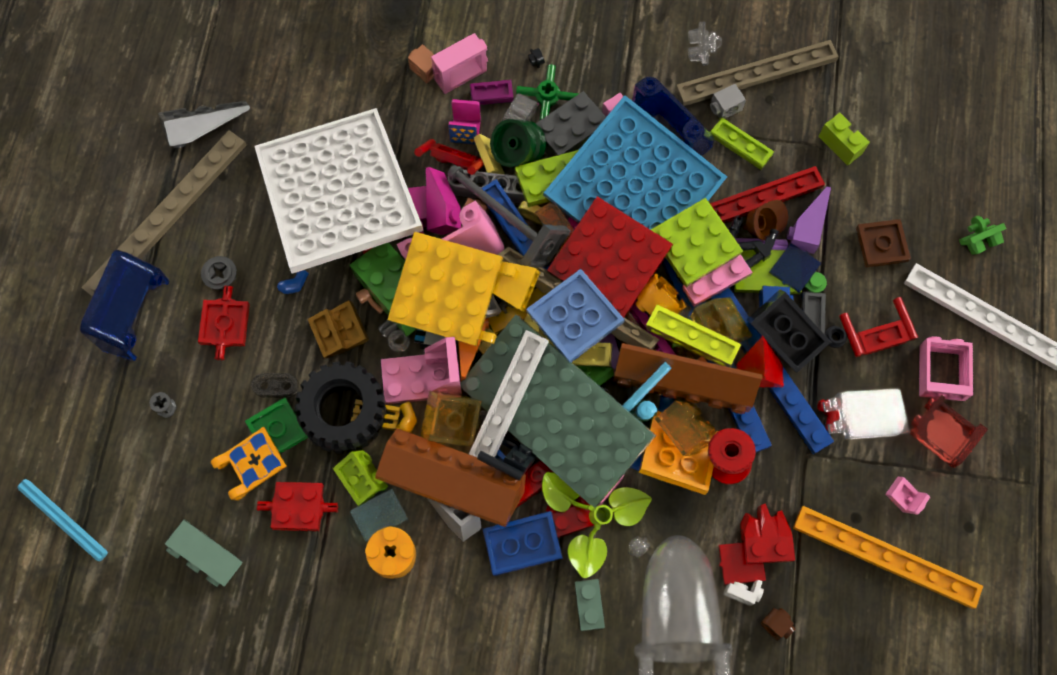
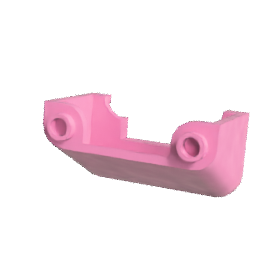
M476 200L466 205L460 212L459 217L463 227L442 238L446 241L496 255L505 249L491 218ZM412 238L405 239L397 244L405 260Z

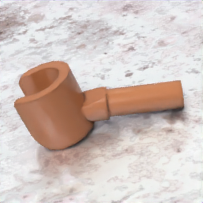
M362 289L356 293V297L361 304L368 301L380 314L383 313L384 310L374 301L367 289Z

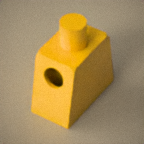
M502 261V264L514 266L516 273L514 277L498 273L492 294L518 310L525 312L541 272L534 267Z

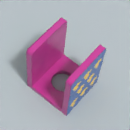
M452 99L453 122L450 121L448 124L450 142L476 145L474 137L479 134L481 123L480 102Z

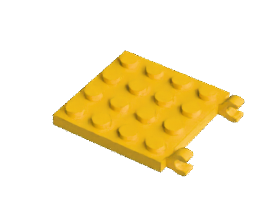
M414 231L387 320L443 337H455L457 341L477 346L478 340L494 344L497 335L482 331L483 323L498 273L514 277L516 268L508 264H502V256Z

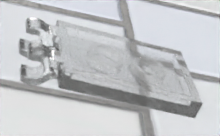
M900 389L839 392L835 395L836 398L828 399L829 402L822 403L824 412L839 410L841 420L827 425L829 434L844 433L845 439L906 435L910 433Z

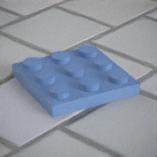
M581 269L526 309L528 315L569 363H572L625 321Z

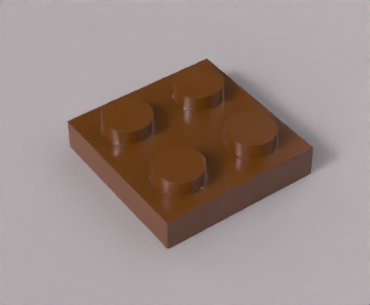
M901 219L857 225L856 231L866 268L906 263L911 260Z

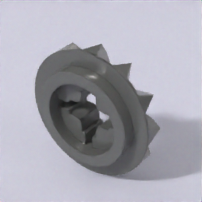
M216 256L209 259L203 265L201 278L204 284L212 290H223V286H231V283L236 279L237 269L229 258ZM214 268L223 271L224 278L216 277Z

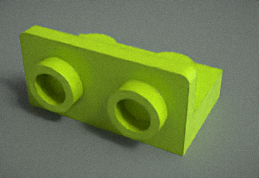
M363 450L352 451L333 468L358 506L364 505L378 491L385 490L388 487L386 482L375 479L377 469L373 465L370 455Z

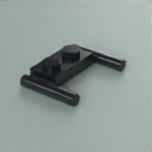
M507 436L504 437L501 444L512 450L503 461L483 451L479 452L477 460L519 481L537 459V456L532 453V449Z

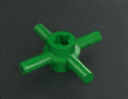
M552 64L548 65L546 80L541 82L537 88L517 86L516 94L536 97V100L542 105L540 120L549 115L550 107L554 106L558 100L569 101L579 94L560 91L554 83L556 66Z

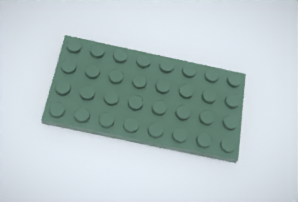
M516 314L496 338L495 343L491 344L470 370L466 379L460 383L461 388L487 412L492 405L525 331L528 330L541 336ZM548 342L508 428L510 433L525 446L532 449V453L593 507L600 504L657 436L573 362L569 363L550 342Z

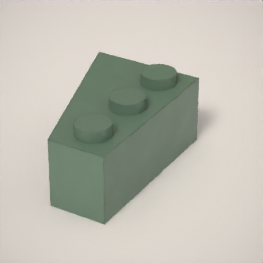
M185 519L165 543L168 546L166 549L168 553L177 559L181 555L188 560L186 565L196 573L202 570L208 575L206 580L216 587L219 584L225 587L243 563L239 558L213 541L205 533L199 531Z

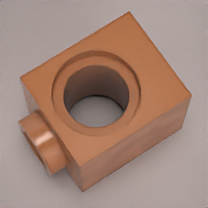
M422 44L418 49H414L409 54L408 63L409 68L424 82L428 83L434 78L431 56L434 54Z

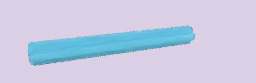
M25 479L18 485L19 491L95 560L102 561L107 556V550L31 481Z

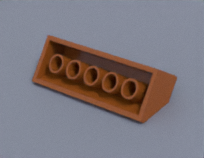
M622 343L613 378V382H617V385L620 387L630 388L635 386L640 388L666 362L672 369L648 393L656 391L663 393V396L668 398L683 397L690 403L705 402L709 403L708 406L717 409L727 407L731 408L732 412L738 414H745V412H749L753 408L762 379L761 374Z
M397 428L386 443L375 479L506 527L524 494L526 475L524 474L519 481L477 460L475 456Z

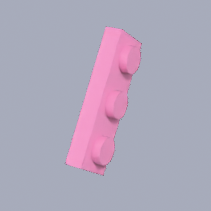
M739 255L687 287L683 285L682 289L695 307L748 278L753 272L743 257Z

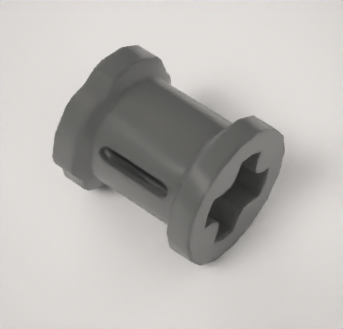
M158 392L150 398V407L159 416L168 418L174 415L177 409L176 403L166 393Z

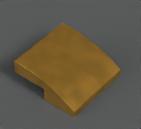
M350 300L332 310L325 309L308 319L325 359L369 341L355 306Z

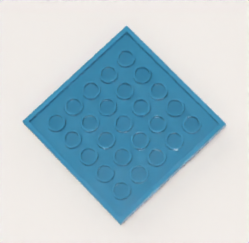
M624 95L545 190L543 196L578 224L598 196L651 230L702 199L706 198L709 201L727 176Z

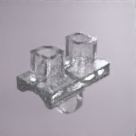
M699 22V28L688 31L690 44L699 43V46L688 48L690 61H701L703 66L709 65V49L711 53H715L716 48L722 45V38L716 36V32H711L709 36L705 22Z

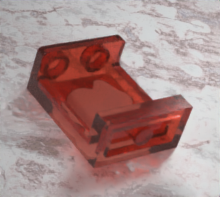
M941 394L936 399L932 397L925 404L924 408L926 411L923 415L919 413L910 423L913 427L908 433L952 468H955L963 463L988 429L981 423L975 427L944 403L943 400L946 397Z

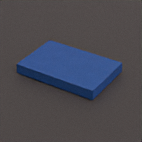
M551 511L508 522L506 527L495 525L483 529L493 576L563 559Z

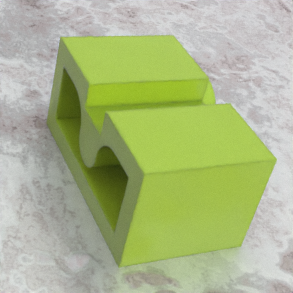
M839 113L824 124L818 137L848 166L864 153L870 142L858 130L853 133L849 129L852 124Z

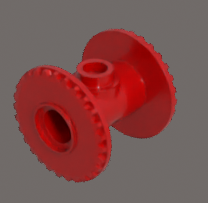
M726 428L718 431L711 438L708 445V456L714 465L712 477L718 482L736 484L743 481L749 475L756 449L753 440L747 433L735 428Z

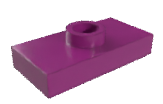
M511 80L470 84L472 101L480 102V105L514 102Z

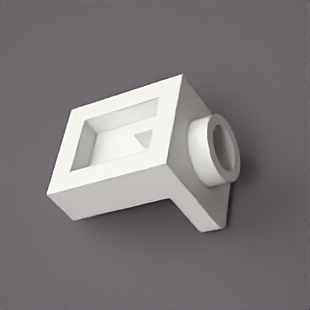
M756 580L753 583L751 591H748V586L734 582V584L730 583L726 586L723 595L751 606L755 604V601H760L764 589L761 588L762 581Z

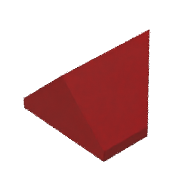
M762 336L736 364V369L761 374L762 379L759 387L783 388V365L764 336Z

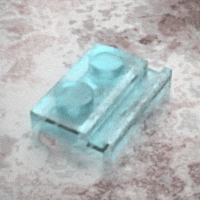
M393 489L350 511L365 542L378 530L389 526L394 527L408 519Z

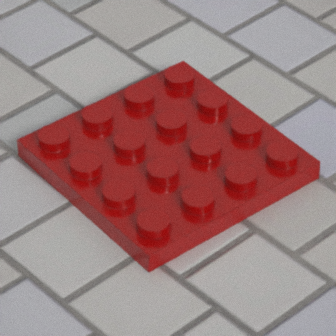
M597 196L547 271L560 280L565 281L581 269L620 315L625 318L673 244Z

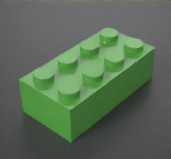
M389 243L373 247L351 263L350 267L356 279L369 291L370 295L389 316L405 261ZM394 322L406 337L416 330V328Z

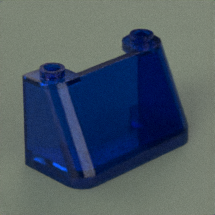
M645 77L635 84L632 101L653 118L660 113L685 139L684 143L701 156L712 148L714 142L712 133L659 80L654 77Z

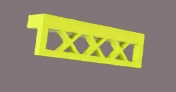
M656 305L646 324L647 331L718 365L730 368L741 347L740 343L660 305Z

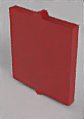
M744 543L718 545L721 560L719 567H722L724 585L734 584V582L766 581L763 563L746 564Z

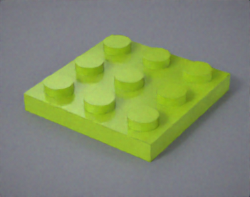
M706 198L651 229L673 244L665 258L685 287L743 253L742 248Z

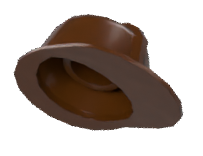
M772 200L758 208L752 209L747 215L746 224L743 225V229L748 230L752 236L758 237L762 241H766L771 229L778 230V234H780L788 223V210L785 204L779 200Z

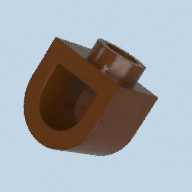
M773 608L760 623L777 641L782 637L787 639L796 629L792 626L794 623L790 620L791 616L782 608Z

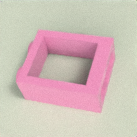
M475 33L431 56L434 80L444 94L487 71V46L483 39L479 40Z
M933 336L928 337L920 344V397L966 401L973 396L972 343L964 342L962 339L942 340L941 337ZM930 352L959 355V385L930 382Z

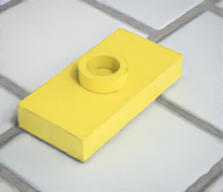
M481 134L476 135L474 141L487 173L504 174L501 164L495 160L491 153L490 138Z
M597 343L574 360L573 363L576 366L611 367L612 344Z

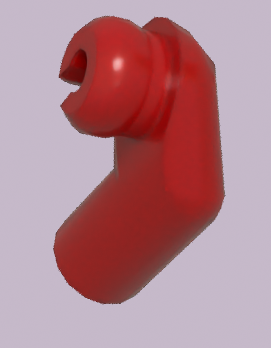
M822 399L818 402L817 408L827 416L825 429L837 432L840 412L831 400Z

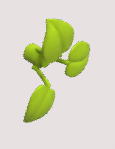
M547 472L542 480L544 499L553 510L565 512L572 504L590 511L589 519L595 527L590 532L589 537L579 535L573 538L569 543L567 552L570 563L582 578H588L595 574L606 559V543L600 538L593 539L601 525L608 524L614 515L615 521L620 525L633 526L642 519L652 500L649 495L640 490L622 487L615 489L608 497L609 505L612 508L607 505L593 507L592 505L588 506L576 502L575 499L580 495L557 474Z

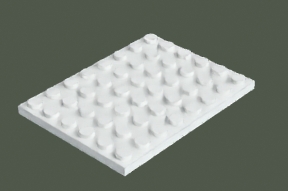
M377 108L255 146L292 274L413 235L414 231L418 233L423 231L421 221Z

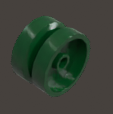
M503 120L495 127L491 134V153L497 162L507 167H516L539 161L545 153V135L540 126L532 121Z

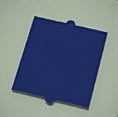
M791 243L769 273L781 280L783 285L787 284L800 293L819 268L821 262L810 256L808 251L804 252Z

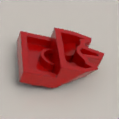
M763 504L757 508V518L745 513L740 523L741 539L744 541L746 564L795 561L792 532L782 510L776 512L774 517H771L766 504Z

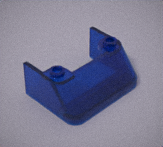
M115 250L108 261L82 319L81 333L101 351L135 361L137 357L130 349L134 347L137 337L131 327L148 289L154 290L161 283L168 285L169 279L160 268L127 252Z

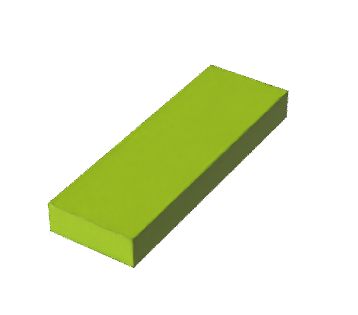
M721 118L710 131V137L760 170H762L774 154L773 150L724 118Z

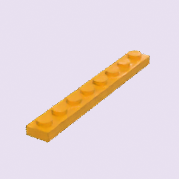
M805 506L800 508L793 529L971 609L977 607L983 589L982 585Z

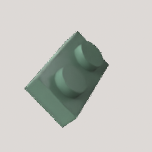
M599 579L574 582L580 631L604 629Z

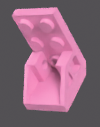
M455 337L444 338L425 348L424 355L381 359L385 405L451 398L462 394Z

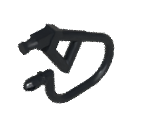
M739 215L733 219L731 227H729V231L734 238L740 232L739 229L743 223L742 216L740 221L737 220ZM771 229L764 244L759 240L738 243L743 251L754 250L756 252L755 255L745 261L749 268L760 261L764 262L770 258L776 236L779 233L778 230ZM676 273V276H677L678 280L681 282L682 285H684L683 282L681 281V279L679 278V276H678L677 273Z

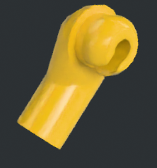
M406 402L400 405L404 417L400 424L396 426V429L411 433L417 423V418L411 402Z

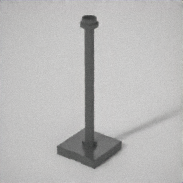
M456 165L452 166L448 171L451 181H459L533 241L522 258L521 263L529 267H549L571 230L562 225L552 226L544 224L537 234L463 174V168Z

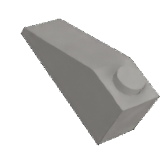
M428 499L447 526L463 542L481 529L479 517Z

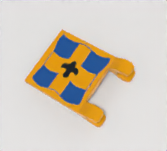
M262 427L227 452L211 460L213 468L223 469L231 463L242 484L228 492L231 500L242 499L249 491L287 467L265 427Z

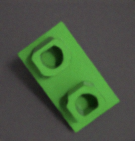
M975 216L971 219V225L968 226V231H975V233L959 239L960 244L967 245L973 255L986 250L982 239H987L989 247L1004 243L1001 231L1006 229L1005 224L1001 223L997 226L991 225L987 227L986 225L990 224L988 218L983 219L980 216Z

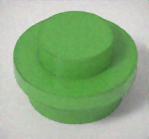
M811 272L804 279V286L809 292L820 293L826 288V278L819 272Z

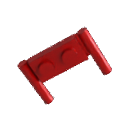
M429 139L414 151L415 155L420 157L431 150L430 156L435 157L437 161L453 163L463 168V170H467L470 175L475 174L484 166L481 157L477 158L475 155L440 143L437 144L434 139Z
M901 297L893 300L901 320L858 333L855 332L848 313L839 315L855 357L868 355L918 339V335Z

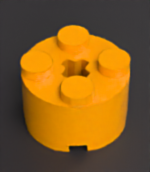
M658 274L652 276L638 296V301L635 302L636 306L643 313L647 311L650 315L656 305H660L676 314H679L686 308L683 298L680 301L677 299V290L662 276L658 278Z
M389 526L378 530L371 536L365 549L370 567L384 578L403 577L411 571L415 564V545L410 536L399 528ZM395 549L396 556L393 558L388 556L387 551Z

